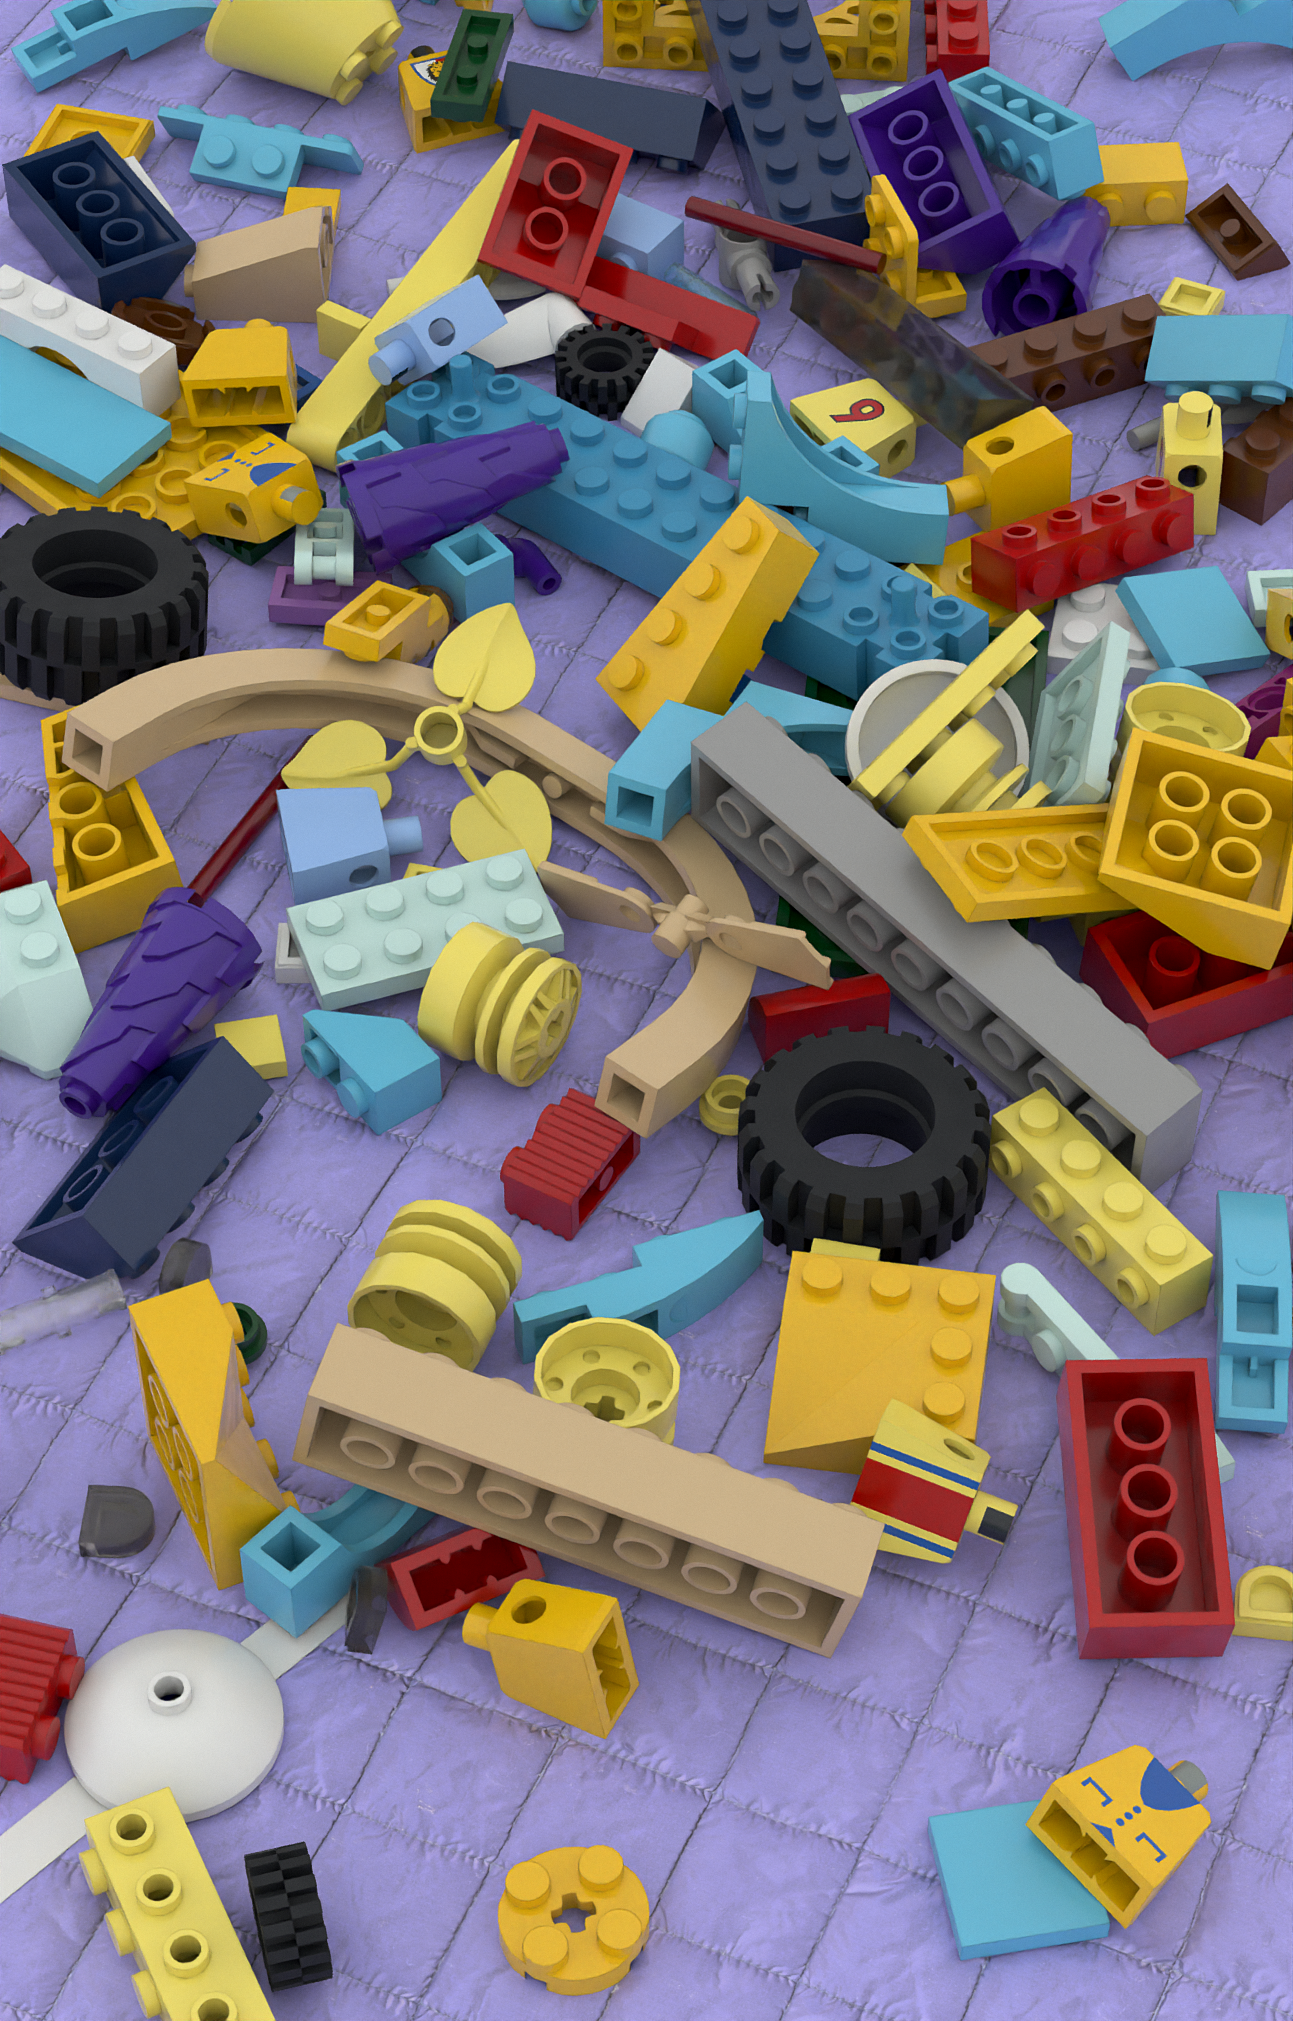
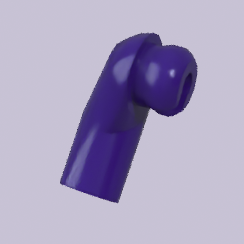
M493 534L513 553L515 577L526 578L538 594L544 596L554 593L560 587L562 582L561 575L536 544L523 538H506L501 534Z

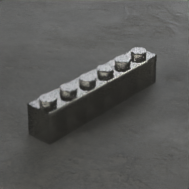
M803 259L798 280L792 290V302L789 310L962 451L969 439L1032 410L1033 398L871 272L831 260Z

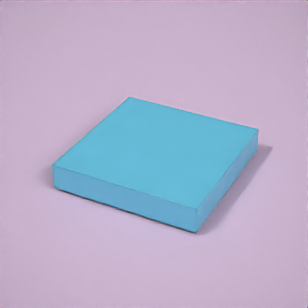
M1218 566L1123 577L1115 590L1161 669L1179 667L1191 670L1199 676L1261 668L1271 655Z
M1041 1799L928 1817L927 1831L960 1961L1108 1937L1110 1921L1106 1908L1025 1825Z

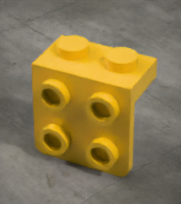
M886 175L873 176L871 195L865 197V213L870 225V238L864 240L863 247L887 255L884 271L878 275L886 302L888 304L894 303L904 323L938 318L942 315L966 311L967 293L955 272L917 268L919 245L917 230Z

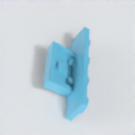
M185 104L179 105L177 109L160 106L157 117L170 136L198 142L189 171L194 181L286 200L288 187H296L303 164L361 175L364 163L353 144L346 138L338 135L324 134L322 138L307 136L297 128L289 125L276 124L274 129L258 126L250 119L240 115L228 114L224 119L209 116L203 110Z

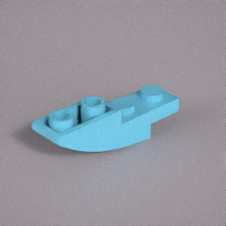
M73 0L50 11L55 26L11 48L17 65L36 92L39 93L122 49L133 61L210 21L217 6L212 0Z
M1217 1191L1214 1316H1217L1216 1429L1284 1434L1288 1424L1289 1357L1292 1351V1273L1285 1195Z
M757 1210L736 1217H723L708 1225L672 1235L666 1234L654 1237L648 1242L632 1246V1269L618 1273H605L590 1281L555 1291H542L530 1298L513 1302L514 1341L523 1365L535 1362L536 1355L549 1336L566 1325L595 1317L626 1319L653 1330L663 1340L694 1324L731 1296L763 1262L764 1219L760 1211Z

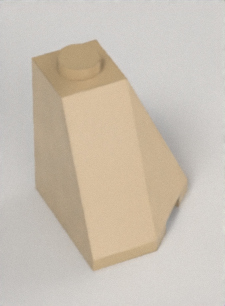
M331 206L307 208L197 242L194 265L187 264L184 270L185 297H194L197 320L250 321L252 319H264L268 322L317 323L316 310L329 300L335 247Z

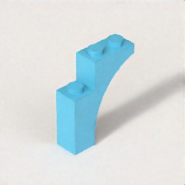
M1127 0L1098 18L1110 49L1132 81L1179 56L1221 44L1261 42L1293 49V0Z
M747 371L745 393H734L732 429H742L741 445L730 444L728 459V479L738 480L739 503L748 496L760 504L794 506V516L886 562L943 565L949 520L946 485L905 482L881 477L860 470L838 459L813 441L794 421L776 390L771 372Z
M750 681L724 716L667 699L609 771L604 824L662 841L679 819L691 810V741L746 701L764 717L770 716L776 719L785 729L788 737L806 753L818 755L827 764L832 775L849 776L845 759V736L853 711L754 681Z

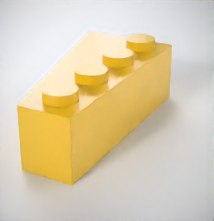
M746 496L595 680L640 732L667 699L724 716L733 705L729 700L746 669L754 672L765 651L761 650L763 639L773 622H782L820 553L788 519Z
M73 707L42 719L41 731L45 775L49 786L50 802H48V811L53 831L54 848H52L53 866L57 876V908L75 954H78L140 929L149 905L158 894L166 888L183 887L175 859L135 776L107 792L62 763L67 712L76 708Z

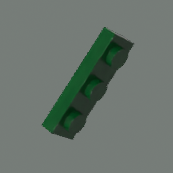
M471 9L462 10L430 99L431 117L451 119L455 122L472 121L483 123L514 33L513 14Z

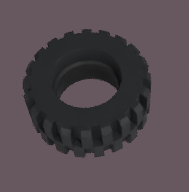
M91 506V510L76 511L75 507L59 509L57 514L47 516L45 513L32 516L24 526L17 523L9 528L0 538V673L2 675L5 674L7 679L21 690L27 687L30 688L36 697L51 701L53 697L63 699L66 705L78 706L137 675L172 663L204 656L207 647L209 572L206 570V562L203 556L188 537L178 529L171 531L168 524L155 517L150 520L141 518L139 512L123 509L122 513L108 511V507Z
M866 1025V1031L849 1032L848 1026L830 1028L827 1036L816 1038L814 1033L796 1040L792 1044L791 1052L783 1048L764 1063V1071L760 1070L753 1075L745 1089V1099L740 1103L737 1151L738 1189L742 1192V1205L746 1213L760 1211L764 1219L763 1236L776 1247L784 1243L786 1245V1254L791 1258L793 1251L810 1253L813 1239L820 1238L880 1249V1261L916 1266L919 1265L920 1258L926 1257L929 1261H932L951 1249V1240L957 1242L963 1239L973 1227L974 1216L981 1212L986 1197L992 1126L989 1123L990 1109L986 1097L977 1089V1081L962 1064L954 1067V1057L936 1044L931 1048L922 1045L920 1036L902 1031L900 1036L885 1033V1027ZM870 1134L893 1140L914 1154L889 1165L859 1167L829 1159L816 1151L814 1147L838 1136Z

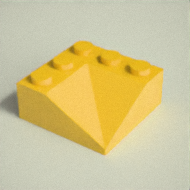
M1133 727L1115 776L1105 820L1097 880L1207 953L1271 970L1290 927L1293 913V771Z
M793 1251L782 1312L763 1463L861 1475L880 1419L892 1398L903 1402L976 1445L992 1326L996 1275Z
M206 1279L129 1305L128 1309L147 1434L217 1589L220 1591L243 1582L240 1548L290 1505L299 1512L301 1511L293 1493L290 1490L280 1493L274 1479L279 1478V1470L269 1442L266 1438L255 1441L250 1430L251 1427L255 1426L254 1416L248 1398L241 1388L250 1384L249 1374L244 1358L238 1346L235 1345L245 1340L238 1313L231 1301L224 1304L220 1303L210 1280Z

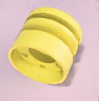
M1156 682L1139 686L1129 693L1116 736V741L1118 742L1117 750L1109 764L1107 780L1111 782V789L1104 803L1110 802L1115 776L1133 727L1243 757L1251 731V726L1245 714L1229 700L1207 689L1189 684Z
M973 718L961 727L918 770L885 810V814L897 826L905 829L913 815L1042 807L1052 794V790L1040 780L1019 799L1013 791L1028 774L1029 768L1021 763L999 779L991 773L990 770L999 759L1004 745L977 719Z
M471 922L458 930L445 945L430 971L419 1005L417 1016L418 1035L428 1046L461 1061H471L475 1058L482 1071L488 1074H500L504 1081L517 1087H528L540 1079L554 1063L569 1036L577 1015L582 993L581 973L576 964L570 961L551 957L549 952L540 948L529 947L524 951L518 938L484 923Z
M416 1200L399 1208L385 1232L384 1238L375 1251V1259L372 1260L347 1305L349 1325L354 1329L364 1327L376 1330L385 1335L392 1343L422 1354L432 1352L444 1355L452 1359L460 1368L473 1372L496 1330V1321L506 1309L510 1296L522 1277V1258L507 1234L493 1221L472 1209L444 1200Z
M595 1317L570 1323L547 1338L536 1355L533 1394L558 1404L567 1402L580 1405L588 1409L596 1418L626 1429L635 1427L648 1430L660 1437L664 1443L673 1446L679 1396L680 1365L671 1346L653 1330L626 1319Z

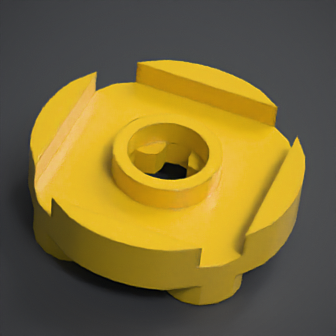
M594 1845L589 1848L562 1847L543 1852L528 1861L514 1865L508 1871L505 1878V1890L498 1905L500 1945L508 1963L517 1973L525 1978V1972H527L534 1979L546 1982L548 1991L561 1995L578 1996L605 1990L620 1982L631 1971L630 1963L639 1955L641 1948L644 1951L649 1938V1903L647 1894L639 1878L624 1865L620 1853L612 1847L605 1845ZM571 1908L585 1910L591 1914V1916L585 1918V1930L581 1932L571 1933L567 1923L555 1924L553 1920L561 1916L564 1910Z

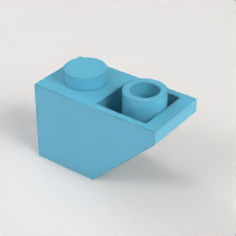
M315 1009L302 1015L305 1043L301 1045V1054L306 1066L316 1078L321 1079L325 1077L337 1090L345 1110L354 1118L360 1116L377 1135L386 1132L442 1101L440 1058L403 1019Z

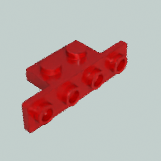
M598 256L594 258L579 301L573 299L580 309L595 314L592 324L602 328V323L612 324V331L618 332L621 325L642 332L644 342L650 341L655 349L659 350L661 348L670 352L672 344L713 360L735 349L747 357L760 325V319L754 315Z

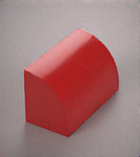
M876 972L835 980L829 990L809 985L751 997L748 1007V1023L763 1064L783 1048L791 1052L792 1044L800 1038L814 1033L816 1038L827 1036L830 1028L848 1026L849 1032L866 1031V1025L885 1027V1033L888 1034L891 992L882 975Z
M469 1525L388 1557L374 1564L373 1570L393 1611L400 1621L412 1631H418L465 1611L476 1603H483L511 1591L514 1584L525 1578L538 1580L546 1576L536 1550Z

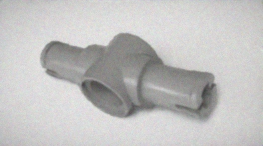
M726 199V206L741 210L735 200ZM721 200L715 201V203L723 205ZM711 224L716 233L714 241L719 253V281L730 289L742 290L746 304L751 310L760 311L759 301L762 302L765 310L775 307L779 301L780 292L770 275L772 267L767 256V241Z

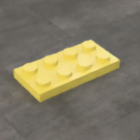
M1028 609L1023 612L847 787L851 791L857 790L863 793L870 800L875 811L883 804L885 805L911 779L903 769L906 768L913 775L953 736L946 726L953 732H956L996 694V690L1010 677L1014 676L1038 652L1030 641L1045 626Z

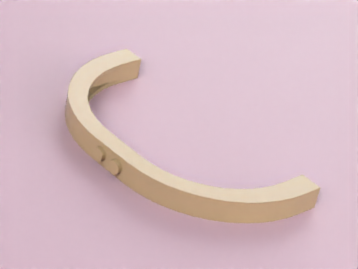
M298 648L240 650L205 655L172 663L137 675L67 712L62 763L108 792L150 766L181 750L206 741L235 734L291 728L322 729L331 723L341 720H356L373 727L382 737L405 742L407 738L414 737L415 722L423 711L434 706L448 707L450 704L458 705L463 699L451 698L442 694L435 685L433 669L389 658H382L378 662H363L347 657L343 651ZM473 703L471 710L460 716L467 734V747L463 755L469 766L491 778L504 770H513L528 777L541 790L552 815L595 840L622 859L650 885L664 903L678 906L685 895L690 894L698 897L709 908L707 915L724 918L725 915L731 914L740 917L747 923L756 921L747 891L734 866L716 841L699 823L691 818L688 812L679 819L662 841L604 824L608 773L617 762L519 704L510 710L496 713L483 710ZM709 937L696 943L691 942L687 947L692 978L673 1005L651 1024L605 1057L594 1106L645 1139L684 1111L711 1086L725 1068L739 1040L757 965L732 957L721 950Z

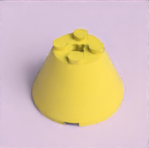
M221 0L209 23L204 46L206 53L219 64L336 99L341 105L345 106L357 96L362 89V82L373 71L380 75L394 62L398 52L392 46L402 34L404 27L401 25L391 0Z

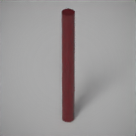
M695 196L689 197L685 205V216L878 275L884 271L887 255L882 252Z
M308 735L186 887L196 890L188 900V903L202 908L208 898L213 895L277 814L276 790L289 789L282 779L281 771L297 756L313 735Z

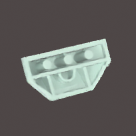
M40 880L0 892V1057L29 1067L31 1073L47 1081L62 1076L59 1068L79 1040L93 1008L78 960L47 880Z

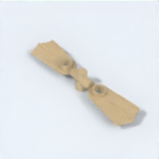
M542 861L537 867L540 882L545 893L570 918L643 933H651L659 925L651 940L657 949L672 958H680L691 942L696 943L709 937L721 950L739 960L829 990L833 984V979L830 977L831 959L822 956L805 938V931L756 921L747 923L740 917L731 914L725 915L724 918L707 915L709 912L707 905L698 897L690 894L685 895L678 906L663 902L654 904L645 893L632 887H627L624 891L599 883L595 877L548 861Z

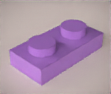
M277 566L268 602L269 622L325 626L328 620L377 580L393 585L392 573L376 575L374 572L353 571V586H336V580L312 579V585H294V567Z

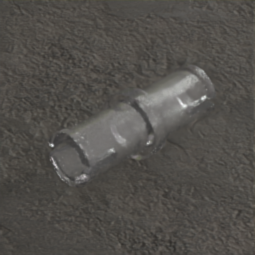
M114 1269L106 1270V1273L60 1290H56L54 1285L48 1286L40 1290L41 1297L0 1311V1356L55 1334L61 1340L72 1335L71 1328L119 1310H127L126 1299Z

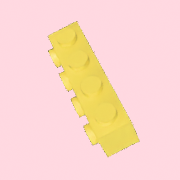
M1045 1087L992 1115L988 1167L1153 1336L1206 1306L1213 1254Z
M168 1786L84 1819L90 1849L78 1854L80 1864L93 1896L106 1892L113 1907L112 1911L105 1913V1920L119 1956L122 1957L133 1953L140 1972L131 1975V1979L145 2017L149 2019L160 2015L162 2021H276L170 1787Z

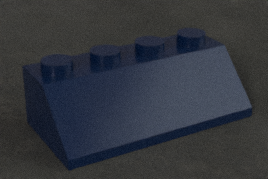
M507 61L494 121L495 124L509 132L508 140L514 141L515 139H520L531 110L534 109L633 148L634 150L628 165H637L638 157L657 161V169L681 175L687 174L688 167L704 170L726 127L722 112L706 98Z
M99 131L2 164L10 218L78 299L111 314L115 303L123 300L126 306H130L134 298L149 297L163 299L196 252L195 241Z
M224 1036L170 1057L163 1065L154 1069L112 1115L12 1243L25 1254L99 1285L126 1276L130 1279L140 1277L159 1258L160 1251L157 1249V1245L166 1233L173 1232L192 1215L195 1205L191 1201L198 1191L210 1185L226 1170L230 1162L226 1155L233 1145L247 1138L261 1124L263 1116L259 1111L274 1093V1090Z

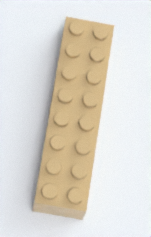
M338 1322L307 1394L292 1460L830 1659L863 1597L885 1527V1523L868 1518L862 1510L846 1503H827L800 1493L795 1486L787 1481L778 1478H759L732 1468L727 1461L719 1456L710 1453H691L664 1443L660 1437L648 1430L635 1427L623 1428L596 1418L588 1409L580 1405L567 1402L555 1403L528 1393L520 1384L512 1380L500 1377L490 1379L460 1368L452 1359L444 1355L432 1352L422 1354L392 1343L385 1335L376 1330L364 1327L354 1329Z

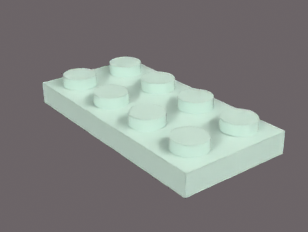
M1112 621L1041 692L1029 757V772L1026 775L1023 795L1041 780L1052 790V794L1042 807L1100 804L1105 802L1110 792L1111 782L1107 780L1110 761L1118 745V742L1114 739L1116 722L1124 707V701L1120 699L1123 681L1130 669L1127 653L1131 634Z
M525 848L286 908L288 928L319 1005L325 1011H332L425 987L430 971L445 945L458 930L471 922L484 923L518 938L524 951L529 947L543 949L549 952V954L565 951L564 932Z

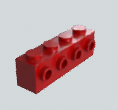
M924 0L926 75L941 68L947 81L951 82L984 67H989L990 45L987 0Z
M1146 475L970 538L972 592L1018 613L1194 548V494L1171 485L1170 481L1166 478Z

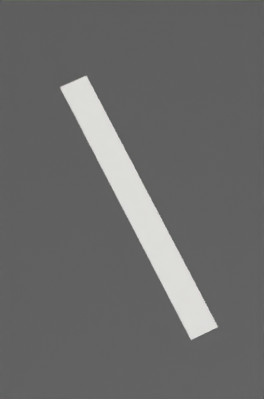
M366 1576L297 1639L270 1619L240 1644L249 1649L265 1664L276 1681L382 1595L383 1591ZM177 1694V1695H175L172 1699H170L169 1701L175 1700V1699H177L178 1697H180L181 1695H178V1694ZM76 1776L0 1836V1904L87 1834L84 1819L109 1810L85 1790Z

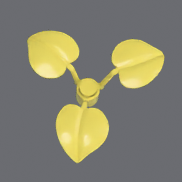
M503 603L478 612L460 624L442 642L433 664L435 685L442 694L463 700L458 705L450 704L448 707L434 706L423 711L415 722L414 737L407 738L405 746L392 759L385 761L387 747L377 730L362 721L341 720L323 727L314 734L297 756L281 771L282 779L289 789L370 787L377 791L380 809L382 810L389 804L392 798V786L386 773L397 770L415 751H420L426 760L436 765L454 763L469 788L475 794L461 800L456 805L451 816V837L460 855L467 862H473L525 848L537 874L539 864L542 861H547L549 857L553 833L549 807L541 790L528 777L513 770L498 772L483 787L463 755L467 747V734L460 716L469 712L473 703L488 712H504L520 704L533 687L536 676L534 653L522 628L515 607L511 603Z

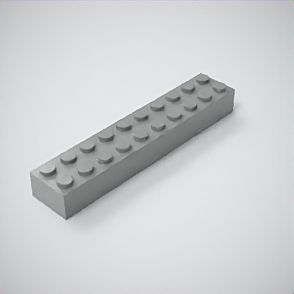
M746 701L691 741V818L699 823L708 833L868 973L877 972L881 974L892 994L1017 1102L1045 1087L1151 1194L1191 1161L1203 1093L1194 1076L1182 1065L1169 1062L1150 1045L1148 1038L1138 1027L1131 1023L1125 1024L1103 1005L1100 997L1091 987L1084 983L1075 982L1056 965L1055 960L1044 947L1028 942L1010 926L1007 919L967 923L962 915L955 910L953 903L929 871L923 867L920 859L903 838L902 833L904 829L893 827L875 811L872 803L863 793L857 790L851 791L832 775L827 764L818 755L806 753L792 741L776 719L770 716L764 717Z

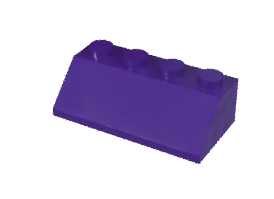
M941 68L847 116L871 179L876 175H886L917 230L919 239L917 268L976 275L1003 261L1014 246L1020 242L963 110Z

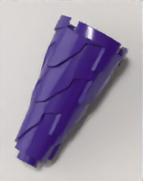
M1087 196L1068 200L1050 218L1041 222L1030 235L1014 246L1005 259L995 267L988 277L982 293L984 319L995 337L999 331L1003 335L1008 336L1092 311V300L1101 276L1098 270L1104 257L1102 249L1111 221L1107 207L1102 206L1097 200Z
M531 421L490 434L459 437L438 444L418 445L361 461L350 459L337 464L336 472L341 488L346 487L350 498L345 501L370 565L373 564L374 573L380 575L393 570L394 566L401 564L402 561L430 549L432 544L487 518L508 502L556 481L554 476L562 473L561 463L569 461L570 458L558 427L548 430L545 424L536 425L535 421Z
M183 887L166 888L149 905L141 928L106 983V990L89 1016L79 1040L59 1068L62 1072V1076L58 1081L61 1092L59 1100L70 1113L82 1119H90L92 1116L104 1117L109 1110L116 1112L154 1069L163 1065L170 1057H173L190 1036L202 1030L240 990L250 986L264 962L260 964L254 963L262 953V949L254 934L231 910L212 897L208 898L202 908L190 904L187 901L196 890Z

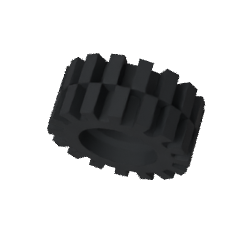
M602 323L601 331H595L593 324L583 326L584 335H581L576 330L568 334V341L562 339L558 344V351H555L556 395L598 418L599 414H607L608 421H616L617 413L624 412L654 359L653 346L650 341L644 342V335L638 331L630 336V327L621 325L617 332L612 331V324Z
M303 1841L244 1855L249 1893L253 1905L252 1909L271 1991L276 1992L332 1979L333 1968L327 1942V1931L306 1843Z

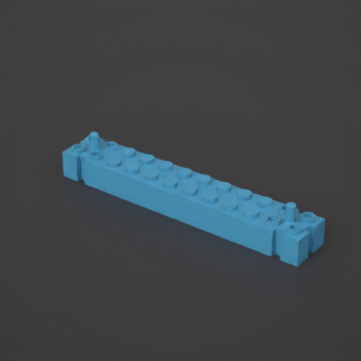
M467 351L452 357L448 363L431 372L432 381H415L385 403L388 434L404 449L429 443L438 444L459 437L490 434L531 421H535L536 425L545 424L548 430L558 427L570 458L569 461L561 463L562 473L554 476L556 481L508 502L496 512L661 599L741 504L739 503L738 487L513 374H499L495 376L493 364ZM762 504L788 519L820 553L782 622H773L767 631L761 648L766 654L858 701L873 682L898 666L913 661L929 659L949 660L968 666L989 645V613L953 595L933 598L932 585L774 505Z

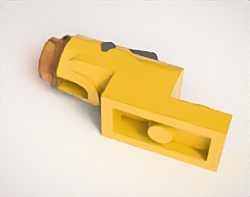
M377 580L325 623L323 645L344 651L347 657L357 661L378 662L382 658H389L416 664L424 657H427L429 652L447 635L453 622V604L445 591L433 585H415L407 590Z

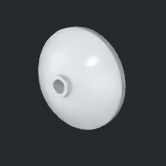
M939 659L913 661L888 671L871 684L859 699L847 726L845 759L851 782L967 665ZM1002 687L996 690V694L971 718L977 719L1004 745L999 759L990 770L998 779L1021 763L1027 768L1029 764V740L1023 718L1011 697ZM968 719L961 727H963L971 719ZM946 726V728H947L953 735L956 733V732H953L948 726ZM906 768L903 769L911 778L918 772L917 770L912 775ZM1025 778L1013 791L1016 796H1018ZM902 788L876 811L895 828L900 827L885 814V810Z
M171 1629L145 1634L122 1643L107 1652L87 1670L75 1692L73 1700H69L65 1714L64 1737L68 1759L74 1774L85 1790L99 1803L108 1809H112L169 1786L185 1822H191L210 1817L232 1807L249 1795L264 1780L274 1765L282 1746L285 1720L281 1694L274 1677L265 1664L249 1649L215 1633L192 1629ZM171 1694L181 1695L180 1697L172 1701H163L160 1699L166 1695Z

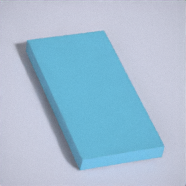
M0 335V446L100 498L172 438L170 422Z

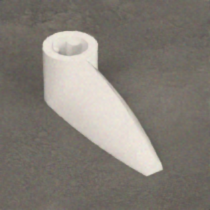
M551 292L505 314L504 317L508 322L507 324L466 351L493 364L494 368L516 365L550 354L555 355V351H558V344L562 339L568 341V334L574 330L584 335L583 326L592 325V322L572 298L557 292Z

